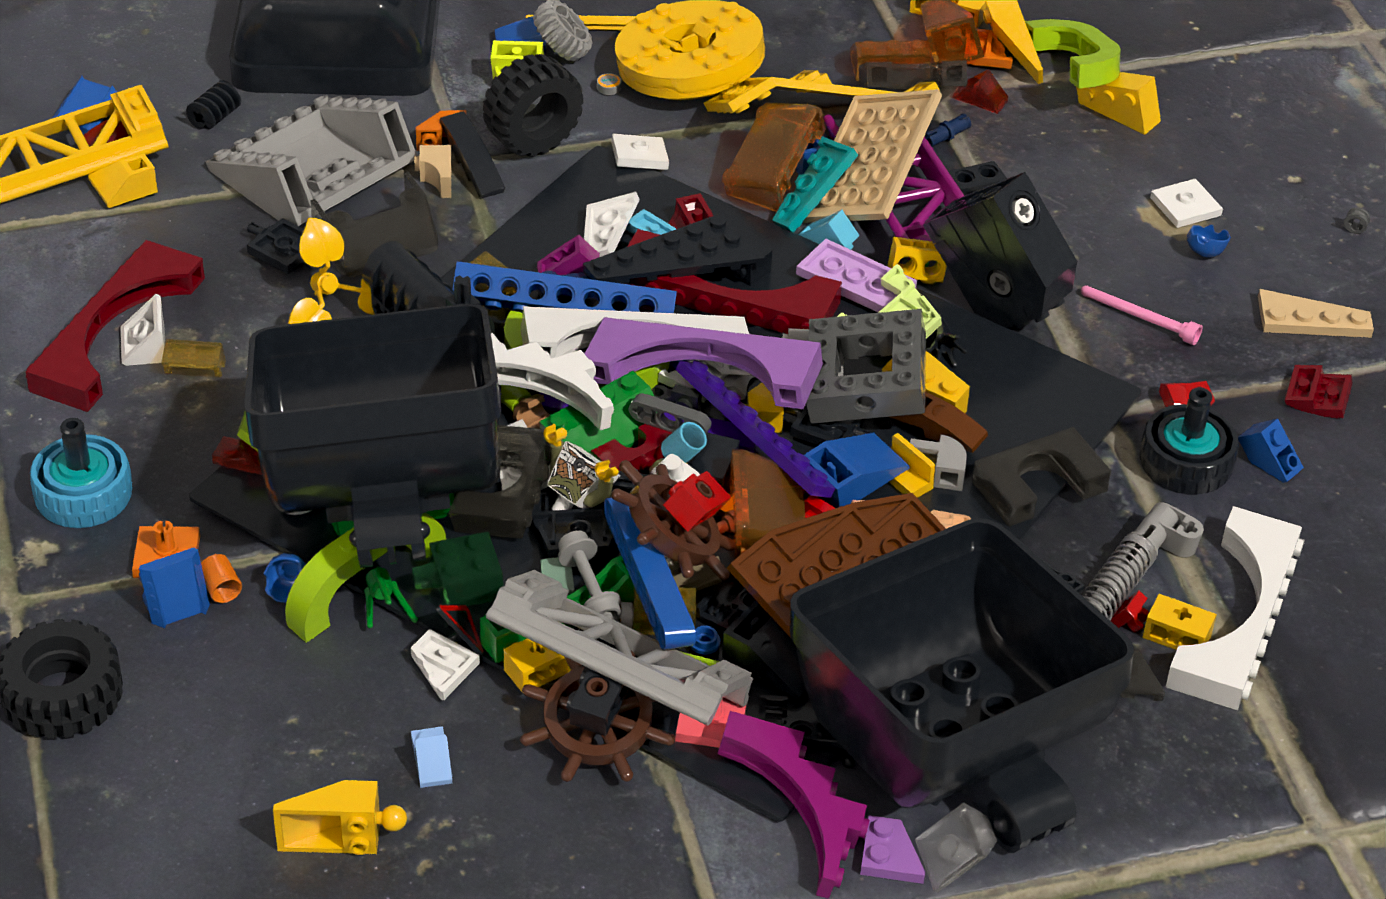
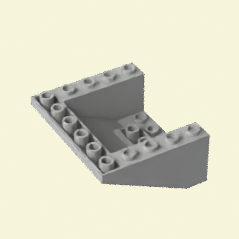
M327 95L315 98L312 105L295 109L293 115L276 119L271 127H263L256 130L254 136L235 141L232 148L215 152L213 154L214 157L205 162L211 173L279 221L284 218L299 226L305 223L307 218H314L414 161V157L417 154L397 101H386L384 98L371 100V98L357 99L356 97H350L345 99L342 96L328 98Z

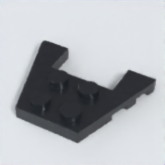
M621 489V490H623V491H625V492H628V493L631 492V490H628V489ZM549 490L522 492L525 509L549 558L558 557L560 552L558 548L559 540L572 531H583L587 534L588 538L595 541L597 545L595 556L610 555L616 542L607 523L604 507L549 511Z

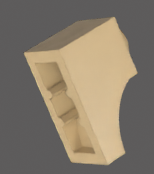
M420 145V154L414 157L415 171H420V182L434 185L439 190L441 198H451V145Z

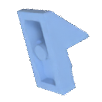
M443 726L411 731L420 788L451 784L452 773L447 736L444 734Z

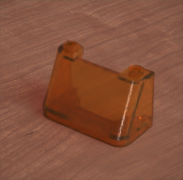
M769 102L760 106L756 112L755 121L732 165L724 171L722 183H724L726 194L777 212L784 201L783 195L786 189L790 190L791 188L790 178L808 144H814L816 139L820 140L826 131L821 108L811 104Z
M744 449L731 450L729 488L730 496L733 497L735 560L772 529L805 519L803 494H807V492L773 460Z

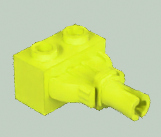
M493 40L491 52L493 79L502 73L501 69L505 66L509 67L512 64L511 62L516 59L522 60L523 56L544 55L543 42Z

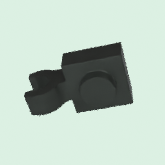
M677 384L674 385L673 389L663 385L655 386V397L701 411L702 394L696 389Z

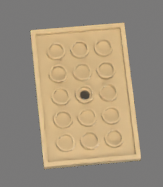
M935 89L854 96L834 141L854 148L858 157L804 219L803 223H813L840 210H843L850 221L888 219L942 97L940 91Z

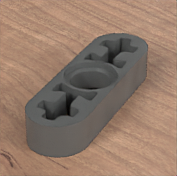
M644 393L636 395L628 408L630 415L636 421L672 433L685 422L698 424L705 434L711 428V420L703 412ZM664 413L671 414L676 421L668 419Z

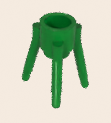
M380 567L372 569L367 573L366 582L368 587L364 589V594L366 597L368 628L373 627V598L385 600V603L390 605L392 603L390 598L392 593L412 622L416 623L418 621L414 611L400 592L397 582L391 580L387 569Z

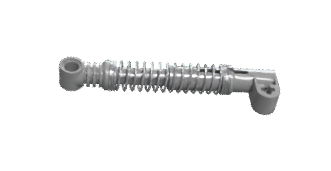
M1164 502L1155 504L1137 529L1124 537L1081 595L1102 614L1105 613V617L1111 620L1156 560L1158 548L1161 547L1179 557L1187 558L1194 555L1204 531L1203 525L1196 518Z

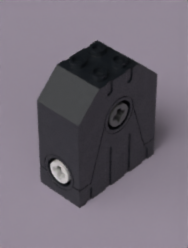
M1026 172L953 200L923 224L924 229L972 310L987 320L1005 328H1011L1016 325L1018 329L1026 326L1033 319L1036 323L1040 322L1050 315L1048 312L1050 309L1061 306L1065 302L1064 297L1073 291L1077 259Z

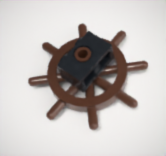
M566 657L565 660L570 672L558 679L549 691L531 684L523 686L522 693L525 696L544 702L545 727L523 734L520 742L524 746H530L550 739L554 747L569 758L561 772V778L565 782L573 779L581 763L588 765L614 763L621 779L625 782L631 781L633 772L626 758L641 748L646 739L667 746L675 743V736L672 733L652 727V703L656 702L655 700L585 666L582 667L581 664ZM559 708L569 711L570 718L558 721L557 714ZM636 708L639 709L637 721L618 715ZM611 727H615L627 731L629 733L623 738L617 740ZM583 728L584 730L578 741L567 734V732ZM595 734H600L605 744L592 745L591 742Z

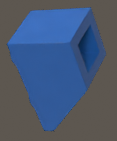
M1279 419L1253 424L1238 437L1249 461L1283 483L1288 482L1304 468Z

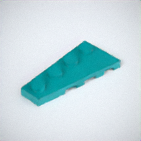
M822 136L818 142L819 150L816 154L812 153L807 160L809 164L804 174L798 175L795 181L796 188L794 192L787 194L772 221L791 232L800 227L804 219L858 157L854 148Z

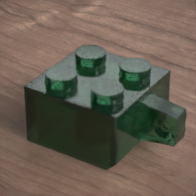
M489 532L429 543L430 563L412 568L415 589L438 588L443 604H465L466 606L495 601L499 588L503 587V572Z

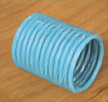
M685 422L662 442V454L665 458L669 454H675L687 463L704 449L707 444V437L698 424Z

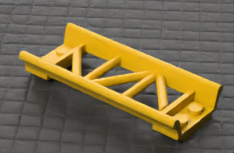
M142 85L110 94L111 100L0 135V168L16 146L20 147L30 168L0 178V204L94 173L130 157L143 153L149 155L169 148L158 113ZM110 116L93 146L89 147L79 126ZM121 120L129 136L107 143ZM69 129L79 150L47 138V136ZM29 142L66 157L41 165Z

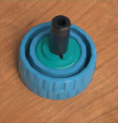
M68 418L61 423L62 438L43 448L35 457L30 468L31 489L37 509L49 521L69 528L92 527L113 519L127 506L132 495L131 470L124 450L110 439L86 434L84 422L78 418Z

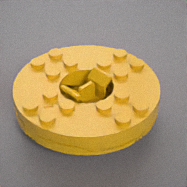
M687 0L671 4L662 3L650 11L636 15V18L629 22L618 34L615 42V54L619 75L632 89L658 98L689 100L724 92L749 78L756 72L764 60L765 44L763 28L759 18L750 10L738 5V3L720 0Z

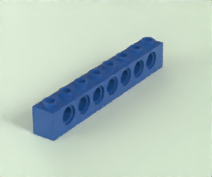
M458 261L454 276V282L455 277L459 275L463 278L466 276L470 277L471 294L480 302V305H485V308L489 310L509 308L512 311L523 313V307L617 311L611 306L616 301H621L626 305V308L622 311L640 312L639 308L641 306L649 305L653 308V313H674L677 291ZM479 283H485L489 286V289L485 292H478L474 287ZM505 287H513L517 292L512 296H506L502 293V290ZM534 290H539L544 296L539 300H535L529 294ZM561 294H567L571 297V301L560 303L557 297ZM587 298H595L599 304L595 307H588L584 301Z

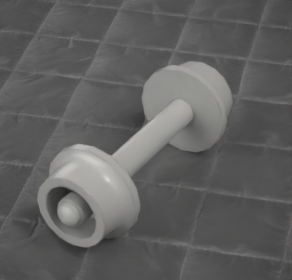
M583 531L569 532L558 542L560 551L558 559L563 566L578 567L591 596L583 606L618 621L622 613L619 594L613 591H601L588 562L597 552L595 541L588 538L587 534Z

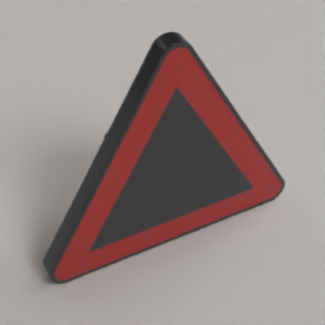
M465 604L437 605L435 607L436 611L447 622L444 627L453 632L448 638L456 643L464 640L476 654L483 655L484 650L469 608Z

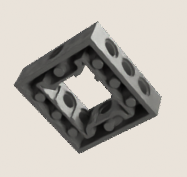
M922 309L809 319L808 341L820 342L823 362L806 402L811 423L925 413L926 330ZM839 353H842L847 359H858V357L881 355V357L892 355V371L838 376V373L841 372Z

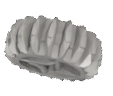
M547 0L534 12L533 19L537 32L541 34L547 46H550L560 57L576 61L584 57L588 50L592 48L593 42L592 36L588 32L589 29L584 25V21L579 18L578 14L573 12V9L569 8L566 3H561L560 0Z

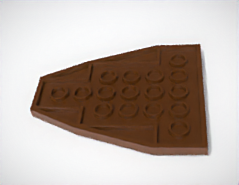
M913 493L854 502L772 529L731 562L727 569L791 638L790 600L798 590L946 528Z

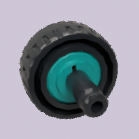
M1202 387L1192 389L1189 393L1187 404L1172 405L1157 411L1149 418L1144 428L1140 446L1141 465L1145 473L1155 483L1170 491L1190 495L1209 493L1222 487L1233 473L1239 448L1238 435L1232 424L1225 417L1210 409L1212 394L1209 390Z

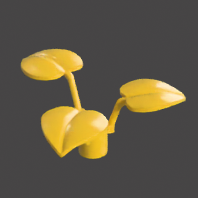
M311 217L307 218L299 242V253L302 260L312 267H321L325 264L323 268L319 269V272H316L311 277L310 281L311 287L315 291V296L318 297L319 305L312 298L301 299L293 307L288 324L332 319L329 312L322 310L325 306L322 294H332L337 288L360 293L357 301L358 307L367 314H375L371 303V288L364 282L363 278L360 288L340 284L334 274L327 272L330 268V261H337L343 256L344 241L341 234L326 221Z

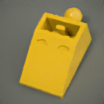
M343 780L273 805L277 851L377 854L380 825L394 832L401 830L407 822L405 810L398 805H390L383 811H380L378 781Z

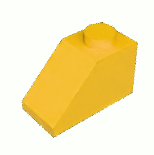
M760 383L748 392L747 404L745 405L758 412L757 416L762 421L771 424L775 428V433H782L783 407L775 406L770 391L763 383Z

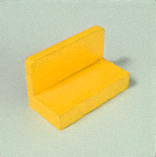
M899 433L893 435L891 449L910 465V468L889 481V483L902 494L913 493L918 498L933 489L935 464Z

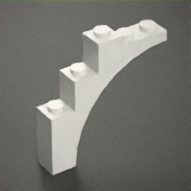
M491 333L498 385L527 388L553 396L581 412L599 430L610 428L611 417L614 413L613 403L609 398H606L599 389L597 382L593 380L596 375L595 365L592 360L586 357L582 350L551 358L549 353L544 351L538 342L507 350L506 346L500 343L496 336Z

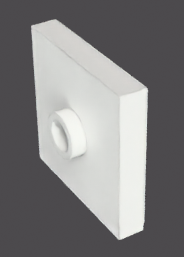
M612 134L611 143L618 167L668 170L669 159L662 137Z
M1196 179L1151 191L1150 198L1177 228L1222 215L1223 208Z

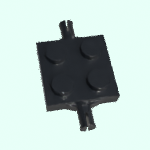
M284 218L274 225L264 228L255 222H251L248 225L247 231L257 236L247 244L248 254L286 274H289L304 263L299 253V242L304 231L303 228Z
M805 404L804 409L783 407L784 413L797 417L790 427V436L817 446L825 441L875 433L860 428L866 419L811 423L807 404Z

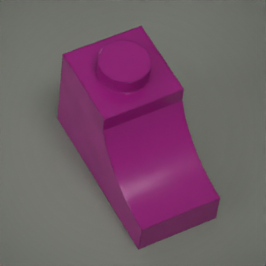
M577 235L537 262L538 272L554 271L558 275L583 272V263L599 258L600 253L580 235Z

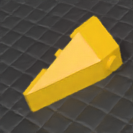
M985 0L986 9L982 10L985 23H990L993 33L1038 84L1043 83V68L1017 0Z

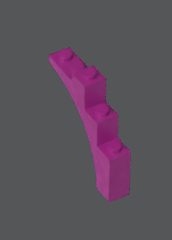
M730 711L718 754L740 762L763 775L780 789L796 807L810 831L816 849L819 872L816 895L829 899L833 887L840 888L845 869L839 867L840 860L846 861L849 849L855 848L859 837L865 838L870 821L864 818L867 805L835 796L838 783L833 781L836 768L804 759L807 746L801 745L804 732Z

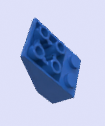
M875 433L825 441L804 454L810 460L809 464L814 469L825 473L828 477L827 481L836 488L831 498L825 497L835 508L851 504L852 500H861L910 468V465Z

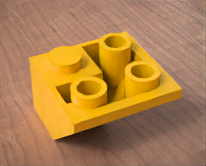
M144 153L118 161L88 175L89 181L108 208L158 192L155 167Z

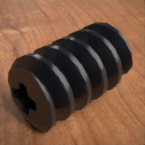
M220 80L187 106L186 115L193 126L211 129L222 118L228 116V113L233 112L235 108L241 105V97L232 84L228 81Z

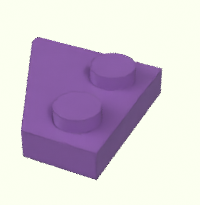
M869 815L868 819L870 821L865 837L860 875L924 884L925 870L902 821Z

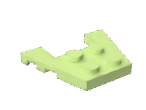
M896 264L881 277V286L897 296L879 312L922 309L926 338L942 325L941 316L925 296L920 295L913 281L904 275L900 265ZM840 313L837 317L847 315H845L844 313Z

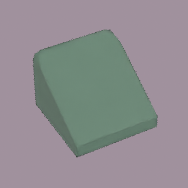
M558 557L540 560V573L561 582L563 588L569 590L568 594L575 592L572 567L563 566Z

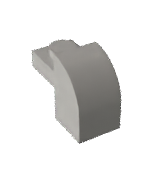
M941 435L940 442L911 438L910 443L935 464L933 487L962 491L967 453L961 443L945 435Z

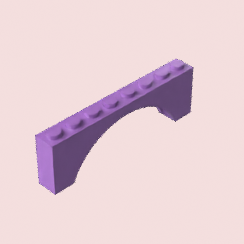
M608 317L603 318L585 352L586 357L592 360L595 365L596 375L593 380L599 384H609L631 371L635 372L659 363L677 360H709L729 364L752 374L770 391L775 406L804 409L823 365L820 342Z

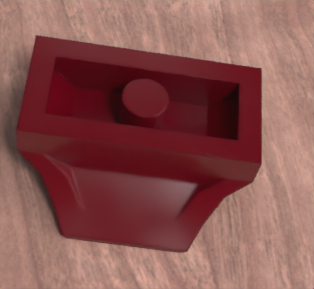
M701 193L676 198L675 212L668 224L678 229L714 215Z

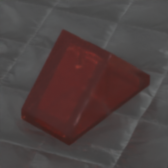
M989 69L964 81L953 94L954 99L997 114L1005 106L1009 98Z

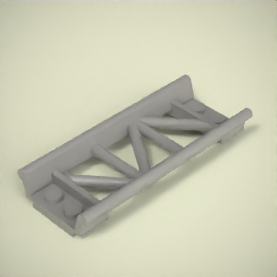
M536 570L507 579L505 586L499 588L497 597L486 614V619L707 726L711 724L722 697L742 707L747 704L749 699L748 693L753 680L750 677L751 672L726 660L709 666L676 649L662 650L657 640L568 599L569 590L563 588L561 582ZM564 624L573 625V626H575V627H577V628H579V629H581V630H583V631L574 630V629H572V628H570V627H568V626H566V625H564ZM600 638V639H602V640H604V641H606V642H608V643H610V644H613V645H615L616 649H614V648H612V647H610V646H608V645H606V644H604V643H602V642H599V641H597V640H595V639ZM631 651H633V652H634V655H635V656H638V657L636 658V657L632 656Z

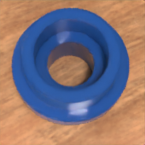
M700 626L695 629L696 642L694 646H690L693 651L698 654L708 655L719 649L720 637L714 628Z

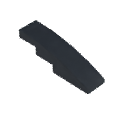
M465 112L440 117V123L451 145L458 164H462L468 181L473 182L479 199L504 193L505 186L485 144Z

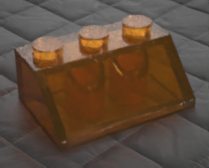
M928 40L855 42L850 47L856 81L929 79L932 54Z

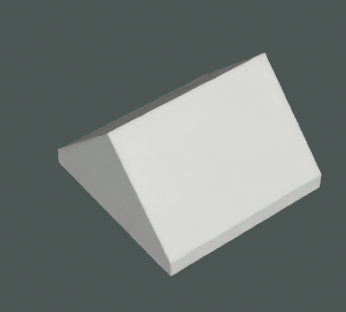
M155 294L120 326L121 361L126 366L166 362L161 297Z

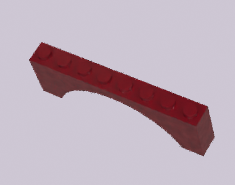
M637 229L627 247L654 238L660 234ZM671 274L657 275V280L647 281L646 277L633 278L629 283H626L628 285L677 291L676 305L718 316L744 317L748 324L788 334L789 328L809 329V319L833 317L840 304L842 288L841 281L818 275L790 287L761 291L723 287L705 281L695 275L672 278Z
M145 240L133 252L132 256L119 267L111 279L104 283L100 291L89 300L88 304L74 316L67 327L59 332L56 339L43 350L34 363L28 366L25 372L29 392L88 412L103 395L100 374L88 359L91 345L98 333L117 315L150 300L155 294H158L160 297L191 295L205 279L203 258Z

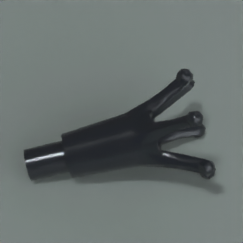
M941 317L942 325L934 331V341L926 351L930 353L935 348L938 361H940L942 354H948L952 366L956 367L957 363L953 356L954 348H957L964 354L968 350L956 342V340L960 339V336L953 335L949 325Z

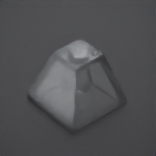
M962 803L918 836L915 842L933 891L938 893L987 857L997 840L987 815Z

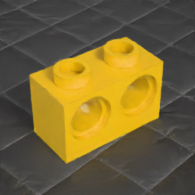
M893 237L887 267L893 268L898 264L903 269L905 275L920 280L922 283H943L947 266L932 241ZM904 257L911 258L906 264L899 263ZM928 261H937L934 266L925 267Z

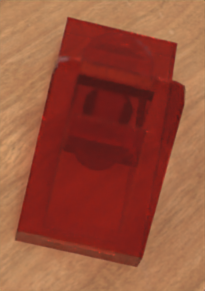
M223 436L212 454L213 464L262 475L258 451L242 439Z

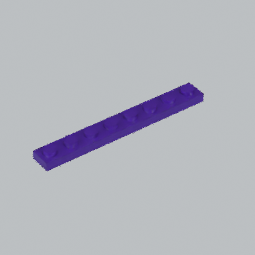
M680 360L675 370L811 496L831 498L836 488L827 481V475L820 470L814 469L809 464L810 460L806 456L797 453L792 448L793 445L790 441L778 436L771 424L762 421L757 416L758 412L743 404L740 401L741 397L737 393L728 390L724 386L725 382L707 371V365L698 360H693V362Z

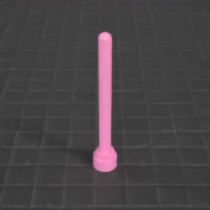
M1083 286L1081 288L1083 296L1179 334V337L1183 338V342L1195 345L1201 336L1203 326L1192 321L1180 323L1092 287Z

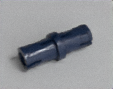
M963 113L950 121L945 120L937 128L926 132L925 138L931 147L945 140L950 141L954 139L956 134L971 128L970 118L966 117L967 115Z

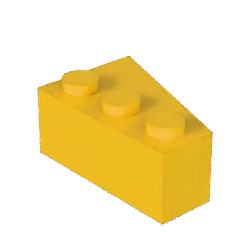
M1120 72L1118 78L1110 83L1081 89L1076 87L1080 104L1144 135L1161 122L1155 77Z
M926 351L925 391L966 413L970 386ZM892 359L882 368V372L892 371Z

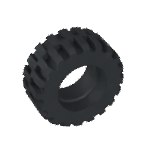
M535 54V56L526 55L523 56L522 60L516 59L512 61L509 67L505 66L500 70L502 73L498 77L495 76L491 81L492 86L487 89L485 94L487 99L483 101V119L487 129L511 152L520 156H537L538 153L545 154L549 152L550 148L558 147L560 141L569 137L571 129L575 128L578 124V116L582 114L583 94L582 87L577 79L554 58L543 54ZM541 97L536 107L525 115L528 107L537 98Z
M55 619L54 623L48 624L45 621L37 623L35 628L29 629L28 627L21 631L18 638L13 637L7 643V649L4 648L1 651V705L8 720L13 722L14 726L23 732L27 729L28 734L39 738L40 735H45L46 739L54 740L57 739V736H65V739L73 738L76 733L82 732L85 734L92 731V726H100L108 719L107 714L112 715L118 707V702L121 700L123 693V681L116 646L111 642L110 637L103 631L99 632L97 627L89 623L85 626L83 622L78 620L64 622L63 619ZM59 672L82 674L76 680L64 685L45 686L37 684L43 678Z

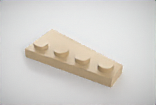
M1259 289L1258 302L1263 332L1372 338L1374 328L1369 311Z

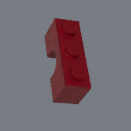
M643 424L638 427V447H625L616 439H613L591 450V455L601 462L609 460V467H616L619 471H621L620 463L627 460L640 474L649 473V468L654 462L661 458L665 459L661 450L662 442L672 432Z

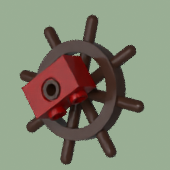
M622 461L619 466L620 470L635 487L630 493L621 489H614L611 497L613 500L629 506L632 519L641 532L637 537L638 543L640 545L650 543L663 555L678 562L684 578L689 579L693 577V566L706 563L719 579L727 580L730 577L729 570L714 555L719 547L728 551H732L736 547V542L733 539L720 534L713 518L731 499V496L708 471L698 476L693 473L684 482H677L669 477L667 466L664 464H659L656 467V474L643 477L629 461Z

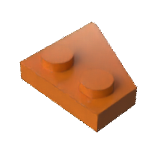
M969 28L964 64L1012 68V57L1006 56L1004 45L998 41V37L992 30Z

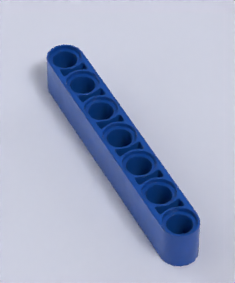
M612 497L606 498L604 501V511L607 523L661 649L668 650L694 646L696 642L694 623L664 555L650 543L646 545L638 543L637 537L641 532L632 519L629 506L613 500Z

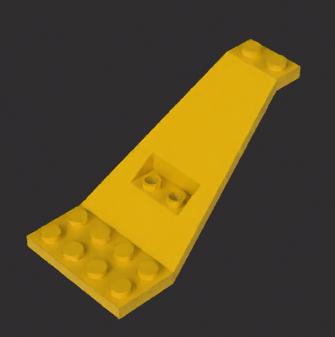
M803 70L790 79L776 77L747 78L738 85L704 102V105L708 112H729L730 114L736 112L737 114L749 108L750 105L748 103L756 99L760 101L771 94V89L851 98L861 95L898 92L834 85L831 83L827 73H819L818 70ZM919 82L904 92L935 89L940 91L936 82Z

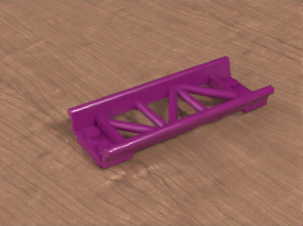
M825 115L822 119L823 123L829 130L830 138L834 141L839 127L831 115ZM924 136L911 166L920 167L928 180L907 176L903 186L918 189L899 193L895 204L932 197V199L907 227L901 226L892 211L889 218L885 220L896 237L931 241L923 224L942 202L946 207L953 200L963 197L964 194Z

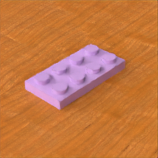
M828 239L820 243L796 268V275L807 280L818 275L841 281L842 296L876 312L882 310L897 296L881 286V277L892 268ZM905 275L908 279L910 278L913 281L916 288L917 280Z

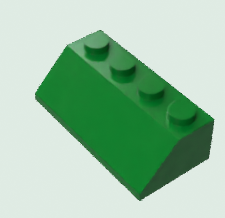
M631 371L600 388L606 398L612 401L614 407L611 425L607 429L599 430L585 415L571 405L539 421L541 446L550 454V443L545 440L543 432L546 427L555 424L556 430L560 428L567 430V437L562 439L564 443L568 441L583 448L590 454L591 450L613 439H616L625 447H633L638 444V427L644 423L636 421L630 415L628 408L635 396L640 393L654 396L650 386L634 371Z

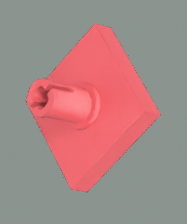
M722 697L709 726L680 713L675 742L719 748L729 712L733 711L745 715L747 704L742 707Z

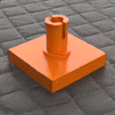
M163 521L156 522L154 526H139L132 566L133 578H139L140 565L191 548L199 549L200 527H173L170 521H165V526H163Z

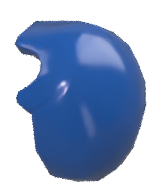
M1212 224L1206 227L1192 225L1187 234V242L1190 248L1203 257L1219 256L1231 238L1227 230H1222L1220 233L1215 232Z
M283 553L273 557L263 573L266 578V593L276 602L286 603L295 579L307 563L294 554Z

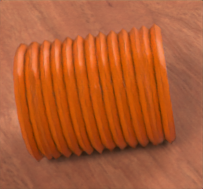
M214 554L201 562L206 588L213 601L226 603L232 601L240 594L242 583L225 555Z

